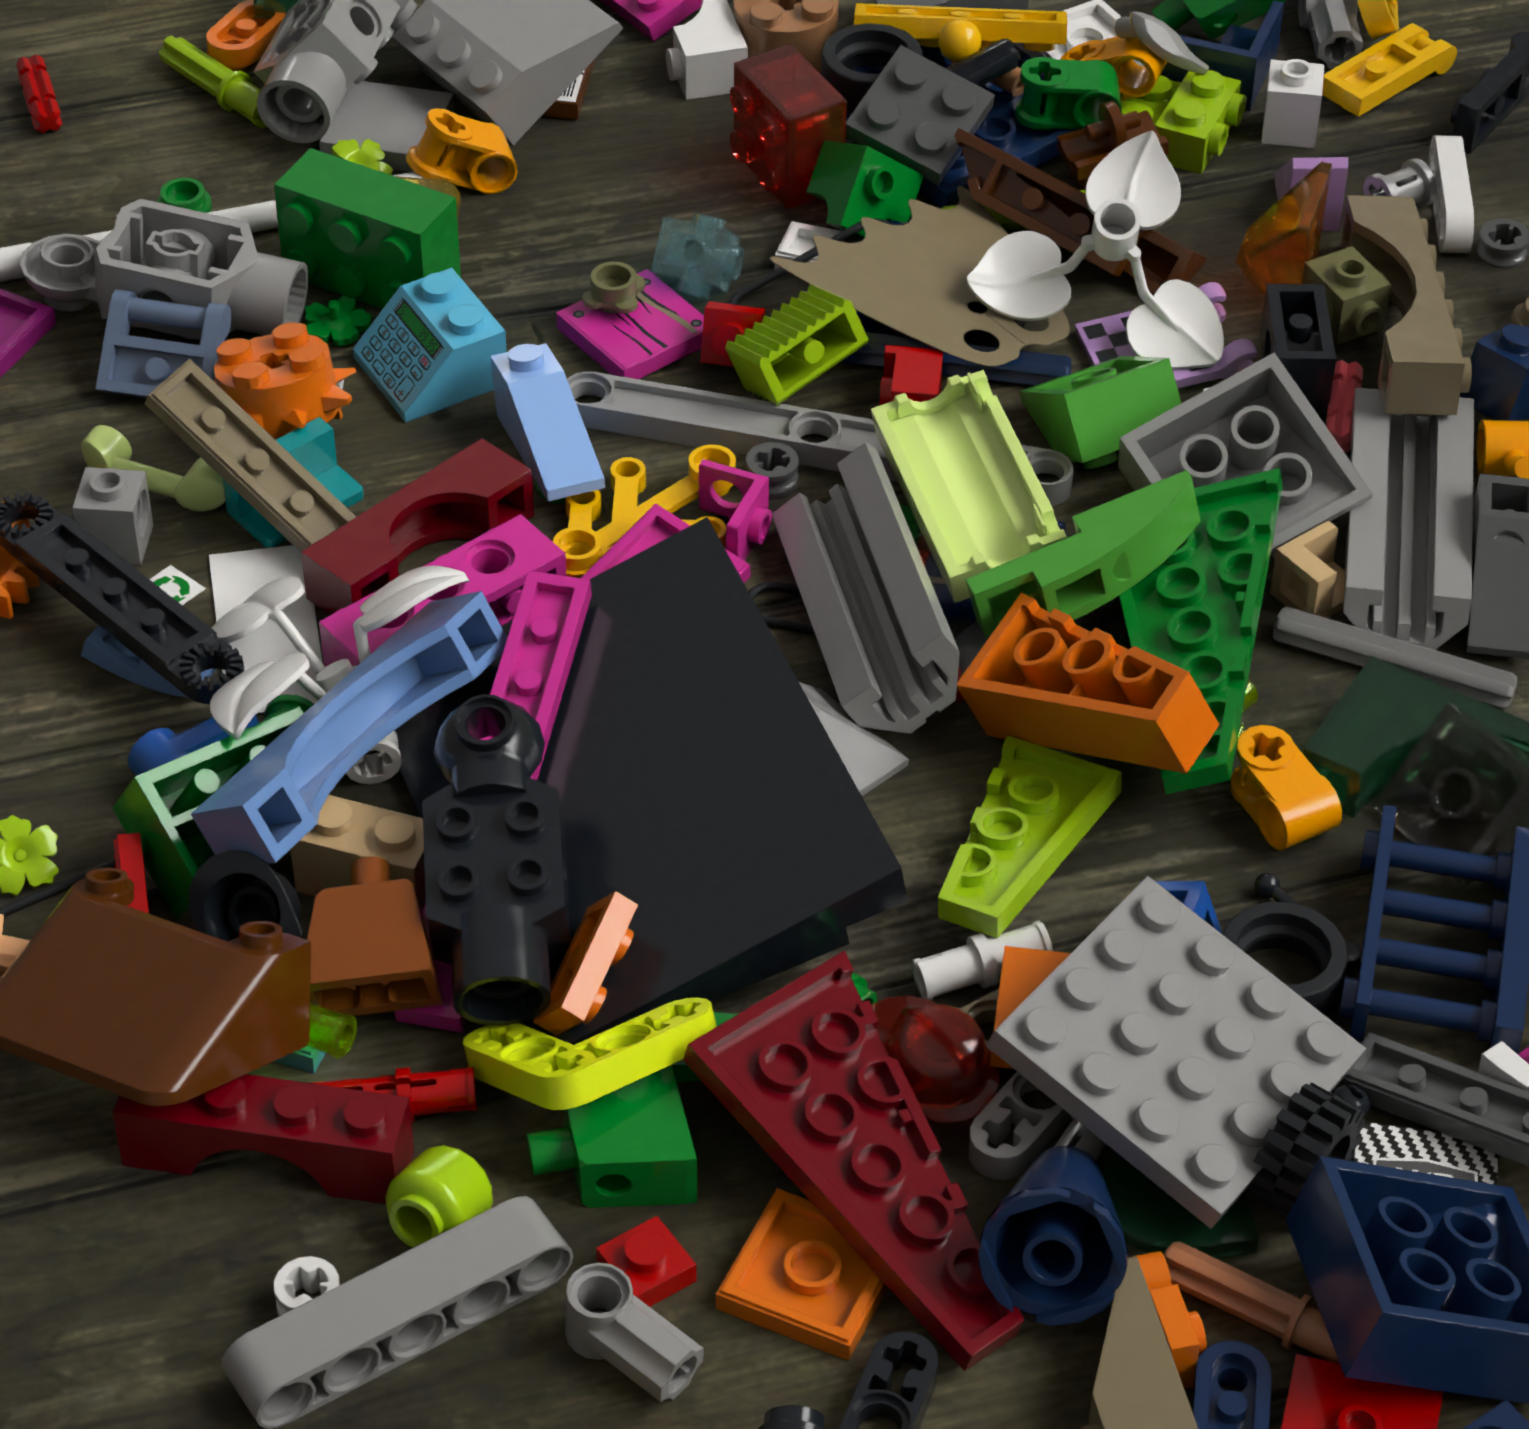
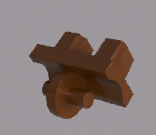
M1112 101L1099 106L1098 122L1087 124L1083 129L1057 136V150L1068 165L1072 180L1079 190H1086L1088 178L1104 157L1124 142L1145 132L1154 131L1165 155H1169V141L1165 136H1161L1158 133L1147 110L1139 113L1133 111L1122 114L1118 105Z

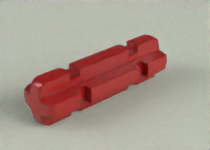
M36 54L30 58L22 56L17 61L16 67L28 111L32 116L33 127L37 132L43 134L49 129L57 131L63 124L60 117L61 111L58 102L55 100L56 95L49 73L46 72L45 61Z

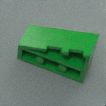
M300 706L245 729L239 740L229 736L135 776L112 807L126 834L140 832L143 863L176 920L188 910L189 888L196 871L210 857L215 855L191 813L304 713Z

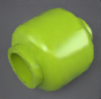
M445 1145L429 1147L419 1154L391 1181L385 1196L387 1214L394 1233L401 1241L413 1248L491 1209L493 1204L492 1186L485 1170L467 1153Z

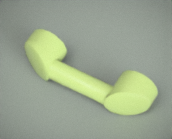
M106 425L95 426L81 443V451L88 467L146 471L148 491L175 498L184 508L205 512L214 510L225 503L223 478L202 458L197 459L185 476L129 460L132 456V449L128 440L119 431Z

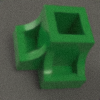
M824 140L806 193L827 203L828 216L826 223L842 231L861 222L862 217L886 220L893 225H905L908 223L911 215L908 202L910 199L916 200L924 175L869 146ZM863 229L852 236L863 240L865 238V231Z

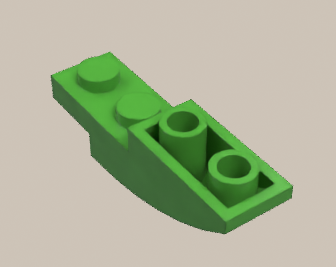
M1188 470L1072 516L1076 531L1075 535L965 579L976 621L985 638L991 636L1020 593L1034 598L1040 608L1051 612L1055 608L1076 620L1115 599L1154 571L1188 538L1201 521L1193 480Z

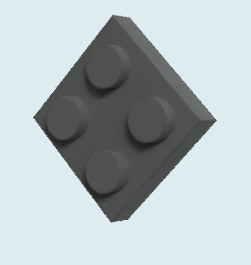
M900 45L845 123L844 136L861 145L869 146L924 175L923 178L939 186L962 152L961 146L956 143L955 139L957 129L960 128L974 135L992 109L995 94Z

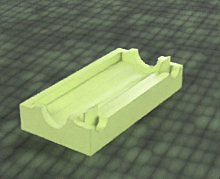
M984 370L972 374L969 372L964 377L954 375L947 378V385L944 390L931 400L917 402L909 399L906 393L895 396L892 402L871 409L876 436L954 603L970 598L965 579L1067 538L1064 530H1060L1054 510L997 396H993Z

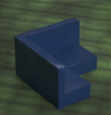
M1273 0L1259 31L1229 25L1220 44L1179 35L1188 49L1209 66V70L1241 81L1240 94L1247 97L1245 110L1251 111L1269 72L1270 60H1275L1278 53L1283 2ZM1167 62L1161 75L1169 80L1181 83L1188 70Z

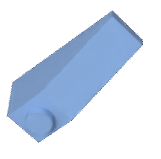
M546 343L540 345L521 344L511 348L509 352L491 355L497 417L526 466L532 469V476L547 501L605 488L602 470L566 375Z

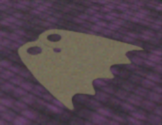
M963 186L957 187L959 202L953 209H941L918 200L910 199L908 205L911 211V220L905 225H890L869 217H862L861 223L865 231V238L857 243H846L821 235H814L813 242L819 256L816 261L804 263L770 256V260L774 264L806 283L818 286L850 300L855 310L940 351L975 364L993 367L1006 364L1019 357L1021 348L1032 344L1048 346L1063 340L1070 332L1069 322L1063 309L1052 317L1046 318L1049 326L1043 331L1026 330L1020 327L1014 319L1000 315L989 309L986 305L987 311L985 313L979 314L969 310L967 304L970 302L983 303L969 289L967 276L976 268L987 250L999 239L1008 235V233L981 203L972 199L971 193ZM971 330L989 332L998 339L999 348L992 352L975 350L966 344L963 338L964 334Z

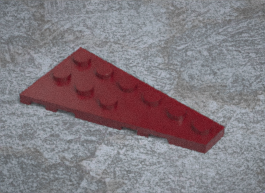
M844 950L689 1043L683 1061L965 1372L1018 1334L1024 1318L1018 1307H1013L1012 1312L1001 1305L983 1281L978 1258L980 1242L965 1214L968 1203L958 1183L951 1184L938 1158L941 1153L938 1141L898 1059L889 1057L876 1030L879 1020L869 1000L862 1001L851 979L854 969Z

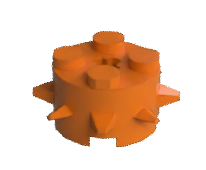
M284 323L274 328L272 334L255 337L250 340L243 338L224 341L216 349L218 361L214 365L216 380L213 381L275 440L297 428L303 429L308 422L318 417L322 418L326 423L333 418L341 420L343 417L341 407L349 405L352 401V396L337 387L336 384L355 374L356 369H333L328 344L317 336L308 335L307 326L303 323Z

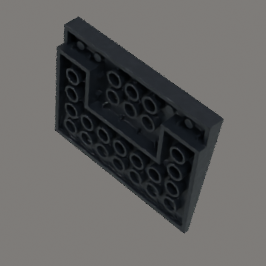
M708 517L589 579L592 597L537 781L559 790L565 832L571 941L587 907L614 891L638 904L628 926L634 932L632 942L622 959L615 966H610L601 986L607 989V994L596 1016L588 1024L580 1023L557 1036L533 1022L535 1018L520 1023L573 1045L669 1002L697 997L708 999L711 1002L850 944L846 927L908 902L903 872L898 860ZM512 621L501 626L507 638ZM502 654L474 680L444 696L395 729L402 761L399 770L420 818H423L422 800L451 784L438 770L434 756L437 732L449 714L460 707L462 703L474 696L490 695ZM567 951L549 960L550 986Z

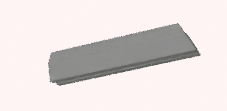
M1355 387L1350 461L1373 493L1370 500L1348 511L1343 612L1355 627L1436 650L1468 625L1472 601L1474 399L1459 397L1457 415L1421 417L1417 416V414H1386L1379 389Z
M865 442L837 463L846 488L836 484L828 490L831 496L830 501L824 504L819 500H815L809 504L808 498L798 493L774 511L772 517L842 708L859 727L911 734L927 722L926 718L938 710L940 713L956 701L960 652L876 448Z

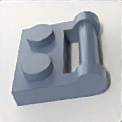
M116 289L110 300L95 389L102 393L147 399V396L188 359H191L212 380H216L214 365L218 361L216 349L225 341L230 331L231 307L226 304L209 303L206 308L137 298L134 291ZM134 321L202 330L200 345L131 336L129 335L130 326Z

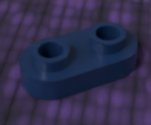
M1222 1341L1209 1346L1203 1351L1197 1362L1192 1413L1198 1429H1269L1272 1372L1268 1360L1258 1349L1239 1341ZM1233 1385L1238 1387L1241 1392L1225 1391L1221 1386Z

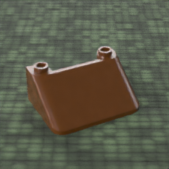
M116 868L91 870L86 873V878L76 882L0 979L1 1050L145 1105L167 1106L186 1102L306 1047L310 1040L311 941L283 933L282 927L274 922L253 921L241 925L239 937L227 942L128 907L134 900V883L128 878V874L125 871Z

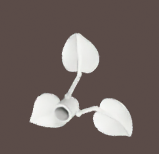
M1154 131L1145 132L1124 142L1104 157L1092 171L1085 190L1088 209L1094 215L1092 234L1082 237L1081 245L1068 261L1061 264L1060 249L1049 237L1035 231H1019L1006 235L995 242L987 250L976 268L967 276L969 289L989 309L1019 321H1039L1052 317L1068 305L1071 299V287L1064 275L1074 271L1089 251L1094 250L1098 256L1108 261L1128 259L1131 264L1138 295L1145 303L1136 307L1130 313L1127 320L1126 333L1132 351L1138 357L1169 358L1172 369L1212 367L1220 362L1224 347L1222 325L1216 309L1206 294L1191 283L1178 279L1163 283L1154 296L1147 287L1140 259L1141 250L1136 246L1139 230L1155 229L1169 221L1177 212L1181 198V187L1177 173L1166 157Z
M423 566L403 573L367 598L360 606L363 615L353 623L360 663L370 655L367 638L368 632L386 625L418 603L450 586L461 582H470L466 574L460 570L443 566ZM281 577L264 585L250 595L242 604L223 615L211 627L217 632V637L220 640L229 644L247 636L271 619L279 625L298 650V652L284 656L274 663L266 661L254 665L224 684L213 695L210 701V711L213 718L222 730L237 740L240 739L241 734L251 719L295 681L318 701L357 667V665L352 666L348 659L338 660L325 667L288 617L281 611L305 593V587L297 577ZM309 667L317 675L315 678L317 683L305 673Z

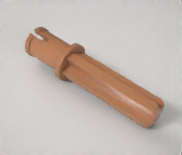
M1180 1241L1173 1242L1165 1250L1163 1255L1169 1268L1172 1285L1178 1284L1180 1290L1281 1338V1346L1287 1350H1290L1295 1345L1324 1360L1339 1363L1319 1307L1313 1305V1296L1304 1294L1299 1299Z

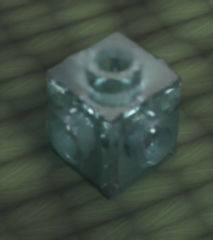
M699 213L693 214L692 222L663 216L651 272L663 279L678 282L677 292L709 299L711 289L728 293L731 280L736 281L743 266L744 249L739 247L740 237L725 229L726 220Z

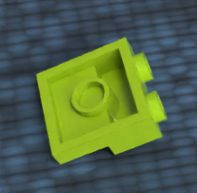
M1208 70L1205 74L1188 71L1181 83L1160 75L1149 94L1121 101L1122 114L1133 111L1139 113L1147 110L1158 133L1161 136H1165L1169 141V155H1166L1171 165L1202 174L1212 156H1220L1222 154L1231 125L1239 126L1245 112L1247 97L1240 94V80L1222 76L1218 72Z

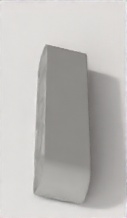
M527 1196L515 1197L247 1332L226 1350L222 1357L221 1368L259 1426L266 1429L279 1428L548 1289L566 1274L572 1264L573 1253L533 1199Z

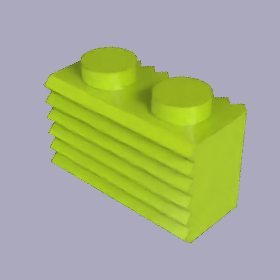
M809 284L807 292L800 290L799 297H791L789 304L782 303L780 311L773 309L771 317L764 315L762 323L755 322L753 329H745L744 336L737 334L734 342L727 340L725 349L744 388L748 392L751 391L753 395L757 394L759 398L762 396L764 400L768 399L769 402H773L777 406L867 344L869 339L850 300Z

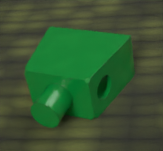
M672 1065L587 1104L562 1110L563 1127L526 1134L527 1153L532 1175L536 1176L573 1169L580 1202L588 1208L697 1203V1157Z

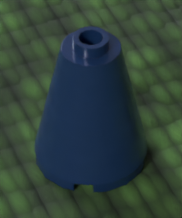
M1056 1146L1041 1153L992 1212L984 1225L978 1253L983 1281L997 1301L1013 1312V1307H1016L1024 1312L1036 1315L1035 1322L1050 1326L1080 1323L1104 1311L1114 1299V1293L1124 1279L1128 1264V1248L1123 1230L1098 1163L1089 1153L1080 1148Z

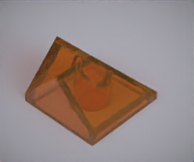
M1320 162L1247 229L1235 262L1242 269V273L1264 296L1266 284H1302L1305 262L1318 258L1332 169L1331 163Z

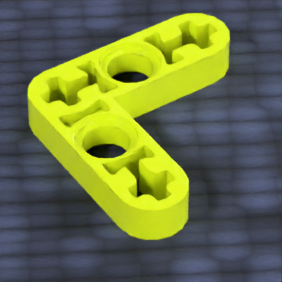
M699 997L685 998L659 1006L575 1045L517 1023L501 1026L487 1025L478 1028L463 1039V1047L468 1066L474 1067L475 1079L545 1109L565 1110L587 1104L683 1060L688 1044L713 1030L717 1025L712 1003L708 999Z

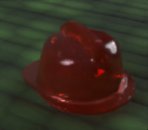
M914 996L888 997L871 1005L879 1020L876 1030L889 1057L898 1059L926 1119L939 1123L964 1122L977 1116L994 1098L1000 1081L998 1067L990 1066L991 1052L986 1047L983 1032L971 1016L959 1008L946 1004H936L931 1000Z

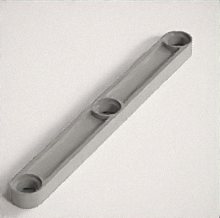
M581 372L567 378L574 399L582 396H597L602 399L591 404L575 401L585 428L693 447L709 444L721 445L730 449L734 454L745 456L756 445L766 442H778L790 446L797 452L799 465L840 472L837 463L866 442L877 449L889 480L898 482L876 436L873 419L781 403L776 406L773 402L599 372ZM809 434H820L829 439L820 443H812L802 440L801 437ZM1021 445L1035 474H1052L1060 478V480L1053 483L1040 482L1051 506L1060 505L1065 502L1071 495L1073 464L1071 460L1058 451Z

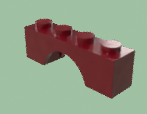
M483 438L479 439L301 552L306 599L332 615L336 611L379 590L398 577V566L420 547L448 539L473 540L520 514L529 520L535 516L532 469Z
M250 1074L240 1076L195 1098L175 1105H145L119 1096L112 1112L122 1166L191 1176L197 1164L214 1153L227 1150L258 1151L285 1159L305 1170L321 1185L328 1196L386 1204L385 1196L391 1181L411 1163L414 1154L409 1097Z

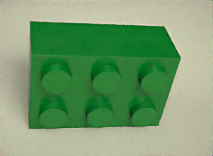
M310 148L274 184L281 257L306 263L308 283L383 309L401 285L449 268H453L461 278L456 197Z

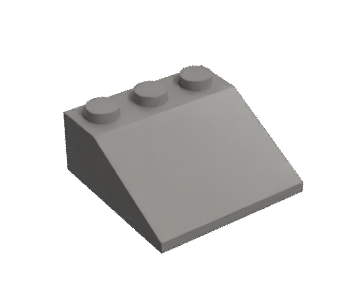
M425 0L393 34L392 38L420 71L446 92L453 93V97L481 120L499 126L504 132L506 140L515 145L619 34L623 27L589 0Z
M1275 353L1268 355L1120 437L1118 468L1134 491L1185 470H1188L1194 488L1280 468L1283 487L1271 554L1275 553L1278 547L1326 521H1332L1370 500L1373 495L1370 488Z

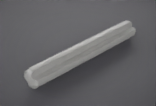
M1283 607L1274 624L1273 639L1278 643L1500 709L1509 707L1516 691L1517 676L1512 672L1291 607Z

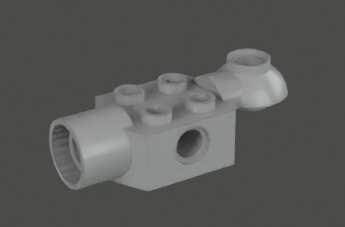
M299 0L287 11L254 70V73L265 83L257 99L258 112L265 125L276 135L291 142L310 143L323 137L346 97L350 85L353 82L359 84L372 73L378 64V61L374 58L376 52L408 20L415 11L417 3L414 0Z
M138 199L121 207L120 212L116 215V220H114V229L101 241L75 234L47 236L33 242L23 251L20 260L21 269L29 285L43 296L45 303L59 311L71 312L88 307L94 301L98 304L102 319H107L113 292L116 289L134 291L137 298L206 308L209 303L229 305L231 307L229 333L234 330H241L265 336L272 334L273 329L281 324L289 322L300 323L308 290V268L306 263L257 252L248 222L145 199ZM134 321L131 325L132 327L147 328L178 335L189 340L201 341L202 330Z

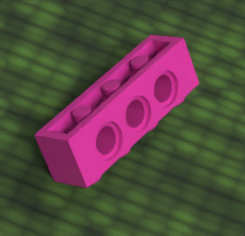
M521 514L496 528L488 530L481 536L424 565L443 566L460 570L466 574L470 582H461L450 586L418 603L386 625L368 632L367 638L370 654L424 606L435 600L482 591L500 625H505L514 618L528 570L566 576L565 552ZM372 594L319 621L323 665L325 667L341 659H348L352 666L360 664L353 623L363 615L360 606Z

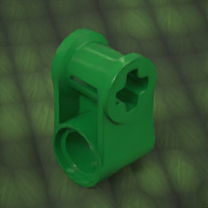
M1034 57L1026 60L1021 66L1020 79L1024 84L1023 97L1017 102L1015 116L1026 127L1037 130L1052 128L1083 129L1085 125L1099 121V106L1110 101L1115 102L1122 113L1117 72L1106 61L1056 60L1048 57ZM1040 73L1045 74L1044 80H1040ZM1040 106H1043L1044 108L1043 114L1039 113Z

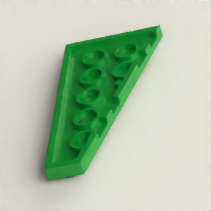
M1280 468L1194 488L1201 520L1199 524L1160 566L1139 583L1119 595L1131 647H1138L1189 671L1219 723L1218 728L1187 774L1160 769L1166 795L1231 779L1283 487Z

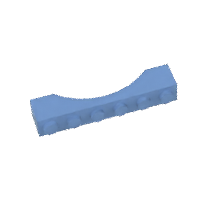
M482 591L429 602L195 809L191 816L213 853L217 855L228 850L252 853L268 864L276 863L318 824L320 810L329 793L362 756L413 716L449 693L471 682L503 653L507 636Z

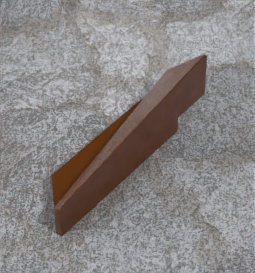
M960 128L957 129L955 139L963 151L970 177L967 182L973 200L1031 231L1049 237L1057 245L1072 253L1081 245L1083 236L1092 234L1094 215L1088 209L1085 193ZM1154 229L1139 230L1136 246L1141 250L1140 259L1147 287L1153 294L1156 293L1163 283L1169 280L1178 279L1189 282L1207 260V257ZM1094 250L1089 251L1084 257L1085 260L1113 275L1120 276L1124 270L1134 278L1128 259L1108 261L1098 256Z

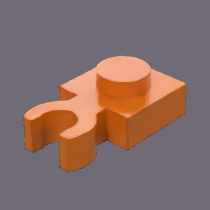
M1161 1251L1136 1255L1184 1389L1194 1387L1198 1356L1207 1349L1202 1319L1197 1311L1188 1312L1178 1284L1172 1285L1169 1268Z

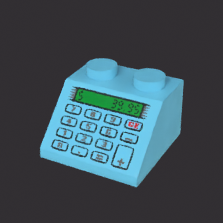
M449 268L401 285L354 346L353 357L406 423L494 390L490 356L507 352L506 331L454 269Z

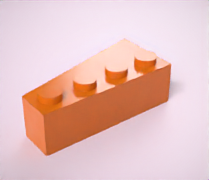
M1020 593L957 682V689L987 736L1006 739L1007 735L1043 747L1185 774L1188 773L1219 726L1217 719L1189 671L1138 647L1124 648L1116 644L1111 634L1098 628H1094L1092 631L1086 630L1076 625L1070 615L1055 608L1051 612L1040 608L1034 598L1024 593Z

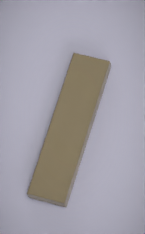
M188 359L147 396L144 404L300 552L356 518L346 506L191 359Z

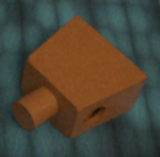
M369 856L355 860L350 866V885L324 888L315 895L307 940L311 941L310 1011L314 1021L444 1005L443 992L427 922L413 881L408 879L391 880V865L383 858Z

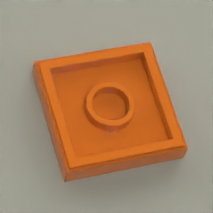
M777 1188L716 1292V1309L849 1361L884 1297L888 1286L810 1200Z

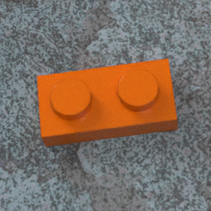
M614 891L587 907L551 983V1003L541 1015L534 1019L533 1022L557 1036L580 1023L588 1024L596 1016L607 994V989L601 986L610 966H615L622 959L632 942L634 932L628 926L638 904Z

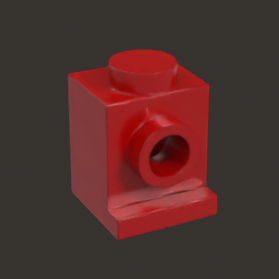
M885 345L884 375L881 379L879 406L892 402L895 396L906 393L909 399L917 402L928 401L937 397L941 393L943 351L931 348Z

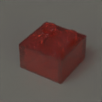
M791 44L735 62L734 87L730 89V101L734 110V131L730 134V145L735 158L740 163H745L759 178L763 188L768 192H772L787 209L818 199L806 192L824 140L845 143L847 101Z

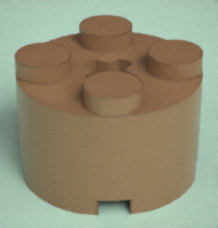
M733 0V15L748 47V75L751 76L752 68L766 73V82L782 85L805 83L820 77L821 53L824 42L838 31L839 1Z

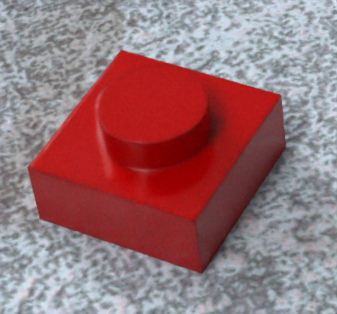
M709 301L704 310L700 363L734 367L725 349L727 340L734 342L737 334L744 336L746 328L753 329L755 322L762 323L765 309Z
M657 1215L596 1247V1262L612 1264L623 1270L630 1278L633 1295L649 1307L697 1282V1264Z

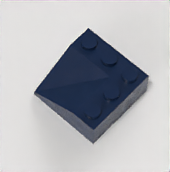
M1320 1156L1285 1221L1344 1376L1367 1382H1382L1437 1392L1444 1391L1492 1398L1499 1401L1507 1400L1529 1404V1223L1513 1188Z

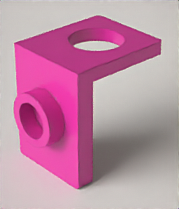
M703 459L699 464V508L731 518L726 526V549L743 561L746 560L755 544L762 545L770 530L772 512L769 510V477ZM724 480L734 484L742 493V501L739 503L725 501L715 492L713 482Z

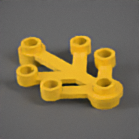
M715 444L696 448L688 457V476L637 506L638 494L643 492L646 487L645 464L633 457H624L614 461L610 467L611 488L614 491L611 523L596 532L592 530V522L596 521L602 513L601 493L599 490L565 497L566 515L569 518L568 528L558 532L553 539V543L566 554V576L581 578L655 503L668 512L674 513L698 498L699 464L705 459L736 468L734 453L724 446ZM724 480L713 482L714 490L720 497L726 495L734 485ZM704 516L696 520H682L691 526L708 517L722 545L726 548V524L721 519L713 516Z

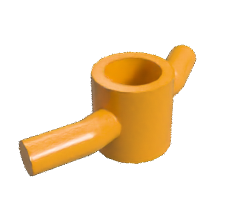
M1488 417V420H1481L1479 422L1475 446V464L1478 478L1480 474L1529 479V421L1493 420Z

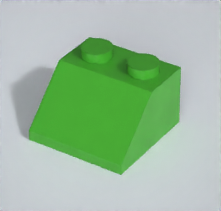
M1119 356L1019 391L1023 405L1052 449L1063 453L1071 462L1082 463L1084 469L1101 467L1118 460L1116 451L1119 450L1121 436L1181 404L1170 359L1161 357Z

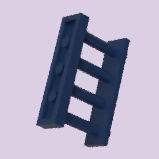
M1384 805L1379 831L1366 829L1360 868L1373 871L1358 978L1345 977L1339 1017L1352 1019L1350 1036L1359 1043L1364 1039L1368 1015L1476 1033L1477 1041L1488 1042V1050L1503 1041L1518 1054L1524 1032L1529 981V828L1516 826L1511 853L1498 851L1497 857L1394 841L1393 832L1397 807ZM1390 866L1493 883L1492 890L1504 892V900L1493 899L1491 906L1387 889L1388 869ZM1382 915L1487 932V939L1499 941L1498 950L1488 949L1486 955L1379 938ZM1375 964L1482 982V989L1494 991L1493 1001L1482 1000L1481 1006L1375 989L1372 988Z

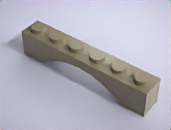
M1347 195L1340 242L1341 250L1353 246L1377 271L1384 274L1391 284L1390 301L1398 308L1403 317L1400 322L1387 330L1384 335L1377 384L1385 413L1457 415L1460 393H1468L1470 389L1472 365L1470 357L1462 356L1463 339L1461 328L1453 327V302L1451 299L1444 298V273L1436 272V247L1427 243V219L1419 217L1414 197Z

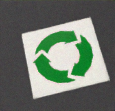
M172 565L149 579L182 606L206 589Z

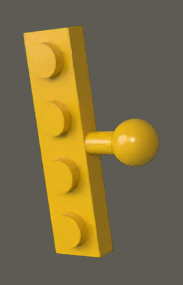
M856 3L854 25L873 23L890 25L904 30L917 39L921 46L939 47L942 54L953 62H959L1001 39H1009L1013 43H1023L1024 49L1037 52L1052 51L1055 49V44L1066 45L1067 12Z

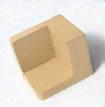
M1326 521L1276 549L1270 594L1286 607L1329 618L1343 610L1345 570L1333 561L1338 528L1334 524Z

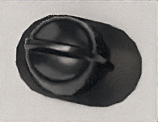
M228 850L210 857L196 871L189 888L188 911L196 931L228 942L239 937L241 925L253 921H269L279 924L282 927L283 933L305 939L301 926V904L297 892L284 876L275 872L266 861L250 852Z

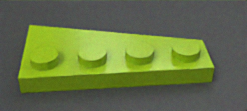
M1007 735L1002 746L1000 764L998 768L993 767L987 781V794L981 807H976L970 821L968 839L965 844L960 845L939 893L938 918L998 939L1120 795L1122 772Z

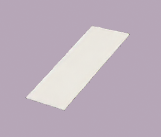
M294 545L209 555L216 622L231 609L242 604L255 591L281 577H297L305 587L301 552ZM305 591L299 599L281 611L284 612L322 662L315 607L311 601L306 599ZM271 619L247 636L229 643L233 650L237 648L239 654L242 655L245 671L256 664L266 661L274 663L284 656L298 652L279 625ZM309 667L305 673L317 683L315 679L317 675ZM297 681L280 694L298 695L310 700L314 704L317 702ZM265 705L258 713H264L267 705Z

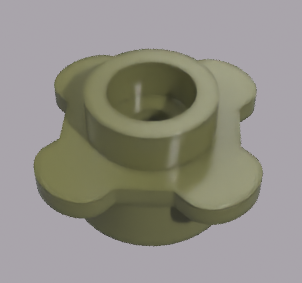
M622 262L602 263L592 270L590 275V291L585 292L582 299L583 304L590 309L600 308L607 313H631L638 308L636 297L638 292L645 289V280L640 275H637L635 270L628 264Z

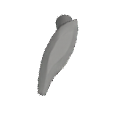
M1130 12V17H1120L1117 19L1115 33L1119 38H1137L1157 56L1182 69L1200 74H1205L1209 70V66L1197 58L1188 49L1181 37L1163 21L1142 12Z

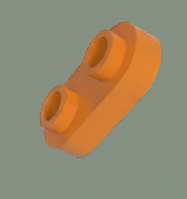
M246 0L239 3L208 30L206 34L207 54L232 71L246 69L263 56L286 15L284 7L272 0Z

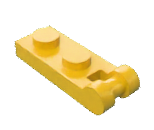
M1409 24L1325 73L1322 95L1359 117L1431 73L1435 72L1440 75L1446 73L1456 59L1457 49L1442 39L1437 41L1430 39L1428 31L1417 24Z

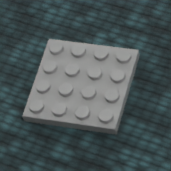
M1149 876L994 1031L986 1047L1210 1229L1215 1226L1252 1183L1257 1173L1263 1168L1253 1161L1257 1152L1263 1149L1266 1141L1263 1140L1269 1129L1273 1130L1277 1124V1115L1282 1108H1288L1291 1096L1295 1092L1299 1093L1303 1085L1306 1083L1310 1085L1311 1082L1332 1092L1367 1049Z

